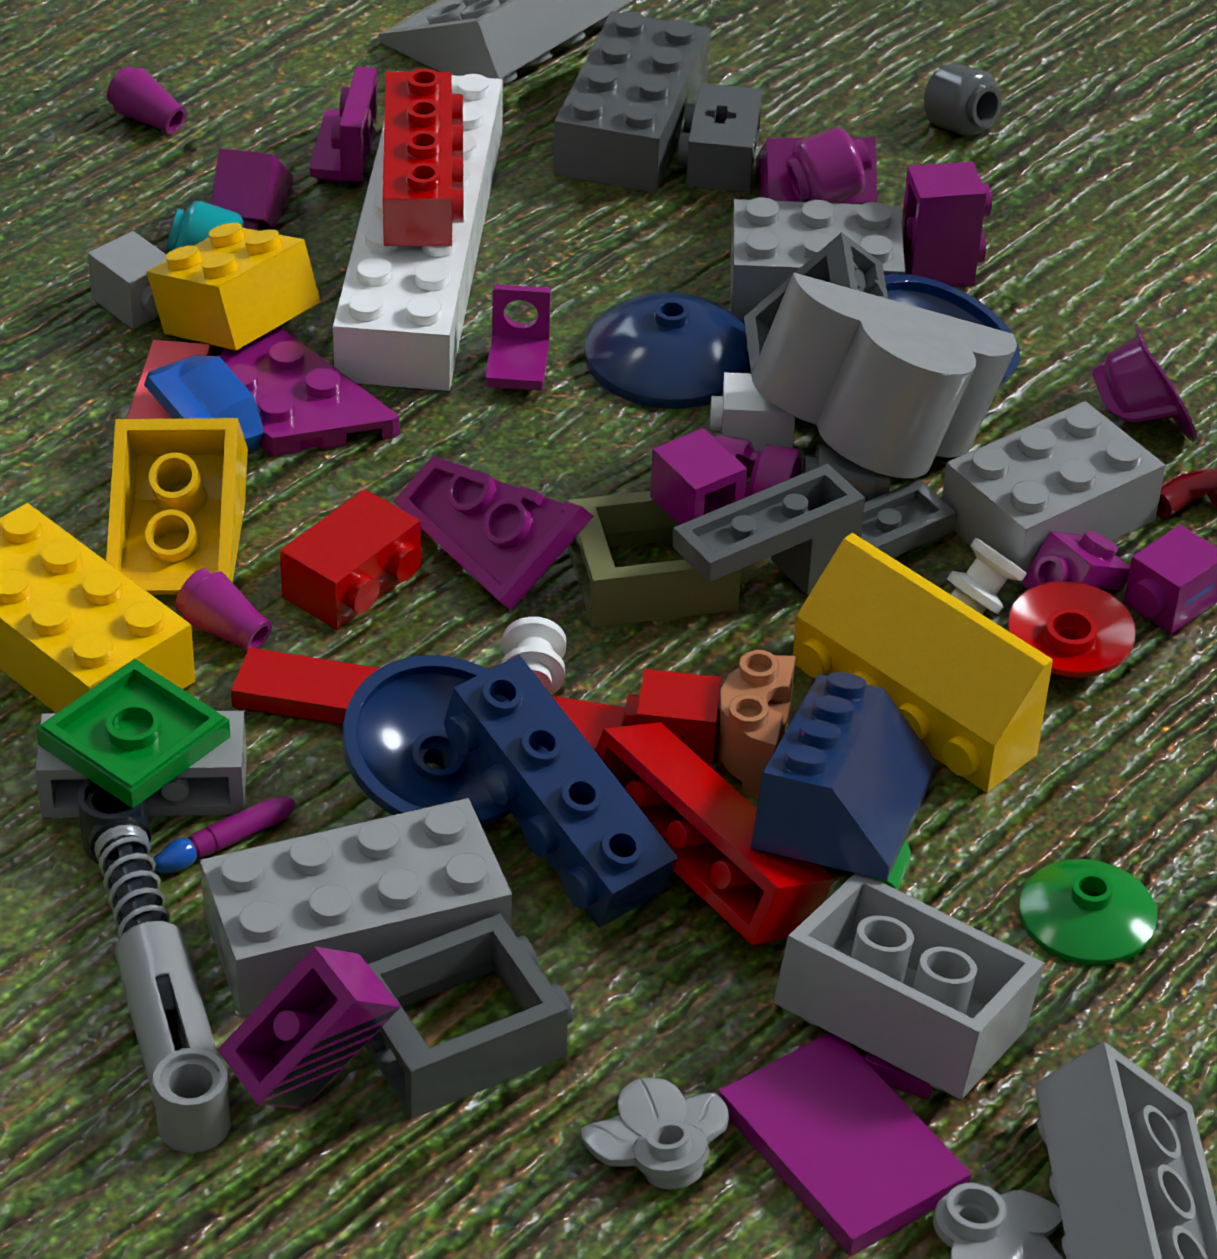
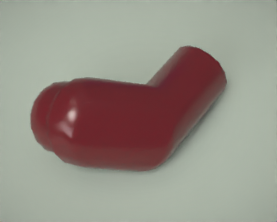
M1217 467L1184 473L1161 487L1156 516L1163 519L1169 518L1204 495L1208 496L1213 508L1217 509Z

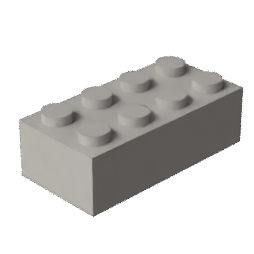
M469 798L200 860L204 917L240 1018L249 1016L314 946L357 953L369 964L499 913L512 929V893Z

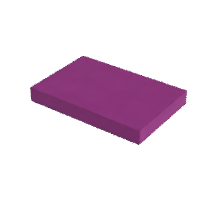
M831 1032L719 1090V1096L727 1106L729 1120L850 1256L936 1209L938 1202L945 1195L949 1194L954 1187L970 1183L971 1173L859 1053L846 1040Z

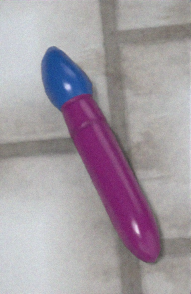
M283 796L262 801L207 826L188 838H178L168 843L163 850L153 857L156 863L154 872L168 874L183 871L191 866L196 859L214 854L275 826L294 811L296 806L295 800Z

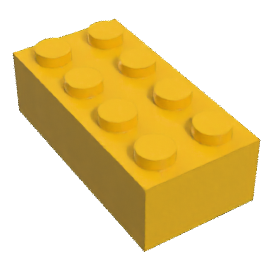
M29 503L0 518V669L55 713L61 711L133 659L138 660L181 689L196 682L192 628L189 622Z

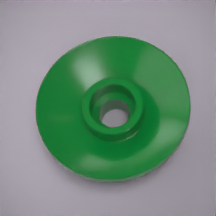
M1071 859L1052 863L1033 874L1021 892L1019 914L1022 925L1028 935L1048 953L1072 963L1104 966L1126 961L1142 952L1148 946L1155 933L1157 909L1150 892L1133 875L1108 863L1088 859Z

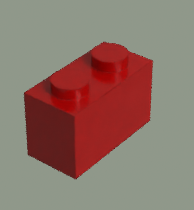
M362 490L280 549L282 598L334 629H340L358 614L368 611L379 598L399 583L409 580L421 568L420 520L370 491Z

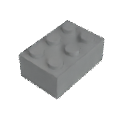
M754 198L752 200L734 199L730 252V312L740 320H744V316L841 232L881 261L884 275H905L901 206H887L878 202L838 204L823 200L789 202L774 201L769 198Z
M1084 401L947 462L942 500L957 512L954 531L968 544L971 545L973 540L978 538L1027 572L1050 531L1084 535L1085 531H1092L1113 541L1155 521L1166 465L1098 410ZM1011 580L1016 585L1022 584V581Z
M855 873L788 935L773 1003L800 1016L806 1022L819 1026L860 1047L865 1052H869L931 1084L930 1086L962 1100L1027 1029L1044 962L870 876Z

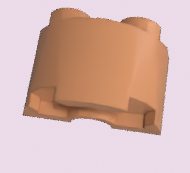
M765 650L749 651L740 658L739 668L729 674L720 690L716 746L717 765L720 770L726 767L730 774L742 781L741 791L746 795L759 798L763 771L774 754L778 743H780L787 731L791 712L796 656L774 655Z

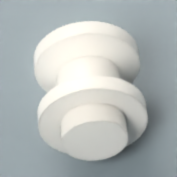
M975 538L970 546L977 558L966 573L952 571L947 577V580L956 586L951 595L980 614H983L987 608L999 614L1003 605L997 593L1007 579L1022 581L1027 573L992 547Z
M525 617L512 622L503 633L502 650L505 657L501 664L520 655L551 695L561 688L565 679V665L562 660L566 652V635L555 622L542 617Z

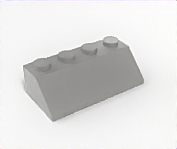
M1102 1042L1034 1084L1041 1115L1037 1119V1126L1048 1149L1053 1173L1050 1176L1049 1184L1052 1194L1060 1207L1065 1236L1062 1238V1247L1067 1259H1217V1203L1191 1104L1106 1042Z

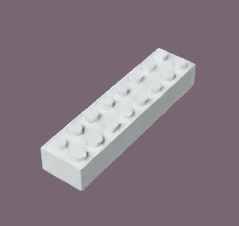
M479 74L452 75V94H463L464 223H452V246L383 245V126L333 324L334 368L356 384L450 391L502 137L503 79L486 78Z

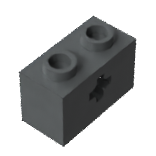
M700 83L696 104L686 103L684 129L680 133L678 164L687 165V187L750 193L760 134L763 89Z

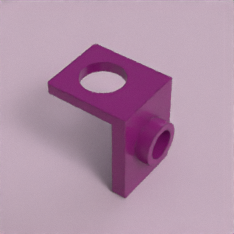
M503 284L493 285L492 338L485 376L486 387L543 390L550 345V288ZM523 300L534 305L538 315L530 322L518 323L506 315L505 307L510 302Z

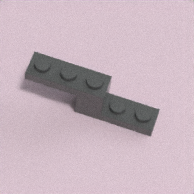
M825 464L674 527L672 547L708 582H712L771 556V561L802 591L809 595L843 539L851 533L856 534L894 558L955 530L957 512L920 479L865 502V497L829 464Z

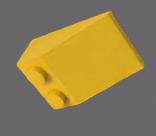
M238 418L115 419L106 561L151 595H178L186 580L194 572L202 568H206L212 573L221 571L233 583L245 507L248 454L247 444Z

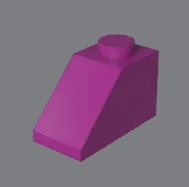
M219 148L211 204L240 214L243 218V228L275 230L292 187L293 175L274 154Z

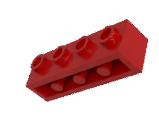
M427 68L416 69L411 72H386L383 245L452 246V223H464L463 94H452V72H437Z
M661 722L603 729L595 752L678 856L673 871L752 945L787 939L791 932L824 903L835 878L819 864L751 849L757 808Z

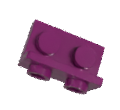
M356 66L350 87H342L339 110L328 109L325 111L309 165L312 178H323L333 182L363 181L378 124L377 68Z

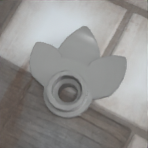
M640 1078L622 1089L618 1100L619 1116L583 1126L581 1134L583 1143L589 1152L604 1164L609 1166H637L652 1185L663 1189H678L686 1187L700 1178L704 1170V1164L709 1157L708 1143L726 1130L729 1113L725 1102L717 1093L701 1094L685 1100L679 1089L667 1080Z
M964 1183L954 1187L937 1204L933 1224L940 1239L952 1248L950 1259H1063L1046 1238L1062 1222L1060 1207L1036 1194L1013 1190L999 1195L996 1191L985 1185Z

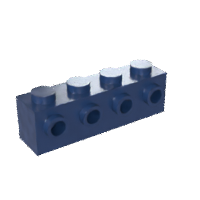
M520 655L453 688L443 723L451 745L461 755H467L483 776L484 784L492 799L497 804L508 808L521 825L523 835L530 849L537 856L547 859L562 879L563 888L569 900L577 908L585 909L600 928L665 891L678 856Z

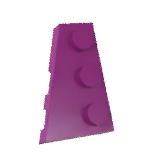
M432 456L393 501L400 509L419 519L420 527L511 611L594 517L584 507L568 501L562 503L544 497L536 490L524 486L518 488L495 480L489 474L436 456Z

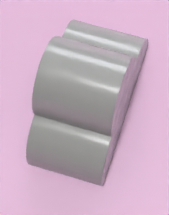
M793 272L751 378L759 393L770 403L794 417L817 424L819 433L824 441L841 456L876 473L897 478H917L929 471L935 456L959 457L970 451L1014 355L1017 342L1012 333Z

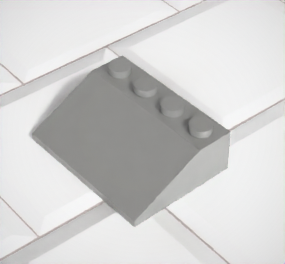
M438 0L378 35L383 45L440 72H452L454 76L479 74L486 78L503 79L504 85L518 77L516 73L518 68L542 63L552 57L550 52L552 48L567 46L582 40L585 37L584 29L589 26L598 27L604 25L611 11L617 12L616 10L633 0Z

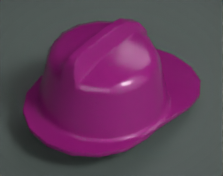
M1135 324L1137 336L1110 352L1105 357V361L1093 369L1092 375L1103 405L1110 414L1128 423L1172 418L1178 428L1191 442L1198 440L1196 429L1182 399L1165 372L1147 349L1138 325Z

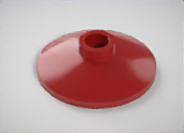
M1050 582L1027 590L1014 602L1008 618V631L1053 659L1051 673L1069 677L1096 676L1117 668L1130 655L1136 635L1133 618L1118 599L1097 587L1078 582Z

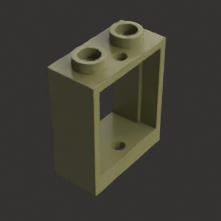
M650 491L568 500V502L584 507L594 516L567 547L592 628L738 610L740 584L748 583L749 566L712 582H708L685 559L615 568L609 548L673 541V529L679 524L650 497Z

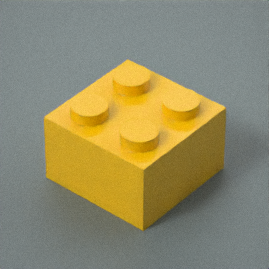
M226 223L211 229L208 233L209 238L194 246H183L170 251L165 256L166 261L146 271L164 334L232 350L240 349L321 303L304 239L279 235L276 230L258 231L242 228L240 223Z

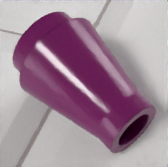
M124 67L115 74L108 86L107 100L113 105L115 113L159 128L170 135L177 132L185 122L187 109L179 104L144 68Z
M206 568L197 570L186 580L177 595L176 609L183 614V619L189 622L192 627L238 645L245 651H248L249 647L259 649L270 635L272 629L271 621L262 616L221 571L212 573Z

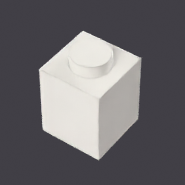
M724 372L723 396H711L710 431L721 432V435L750 440L754 450L759 452L767 444L792 449L795 417L779 409L764 398L754 386L751 374Z

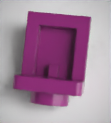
M1050 531L1028 568L1022 584L1029 590L1045 583L1068 581L1088 584L1097 588L1122 591L1128 580L1130 566L1115 555L1118 551L1117 546L1098 533L1085 531L1084 535Z

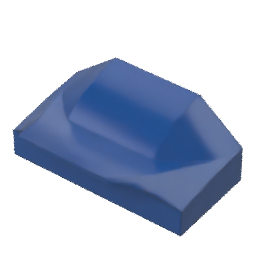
M195 355L148 372L144 386L172 419L238 418L247 444L248 453L258 450L264 430L254 396L220 357Z

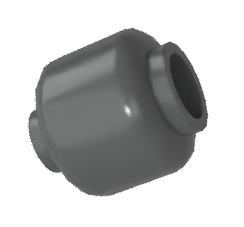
M957 63L944 65L938 69L928 81L924 91L923 107L928 121L935 128L966 137L982 134L996 121L1001 110L1002 99L994 77L986 71Z

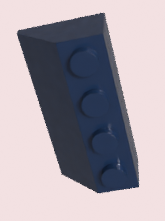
M835 672L828 676L818 674L763 771L751 849L888 880L934 776L936 761L883 688L867 685L862 677L851 673Z

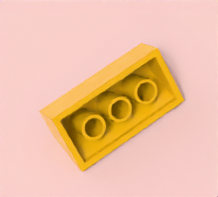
M851 533L845 537L796 615L793 656H796L795 665L802 669L805 674L815 679L818 674L828 676L835 672H845L862 677L867 685L883 688L933 758L984 792H990L1033 759L1038 753L1053 659L856 534Z

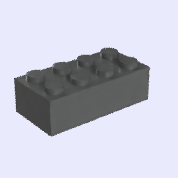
M611 11L555 119L554 175L657 193L679 146L680 133L684 129L686 103L696 104L700 83L707 84L711 28L696 26L686 20L667 21L644 17L642 14L634 11H624L621 13Z

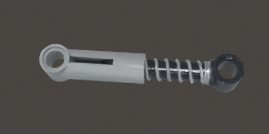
M87 779L78 790V809L83 850L88 858L99 864L101 874L104 876L103 885L109 894L108 903L113 910V921L118 928L117 937L119 940L115 947V957L156 1107L158 1133L163 1142L175 1150L186 1153L203 1152L216 1147L222 1142L231 1128L227 1067L218 1056L184 936L178 927L169 923L171 915L163 907L166 898L164 893L158 890L161 881L159 876L154 873L156 863L149 856L151 833L147 799L132 809ZM176 1027L181 1049L175 1051L169 1028Z

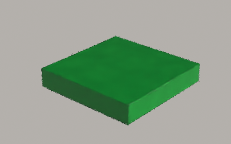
M136 659L127 663L36 727L39 746L132 809L231 737L230 720Z

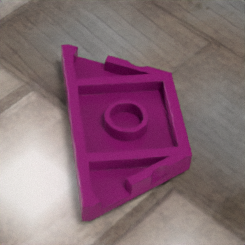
M280 326L238 350L225 348L219 356L254 396L264 430L260 447L272 456L299 453L313 447L325 449L347 445L346 434L378 429L382 440L400 435L399 415Z

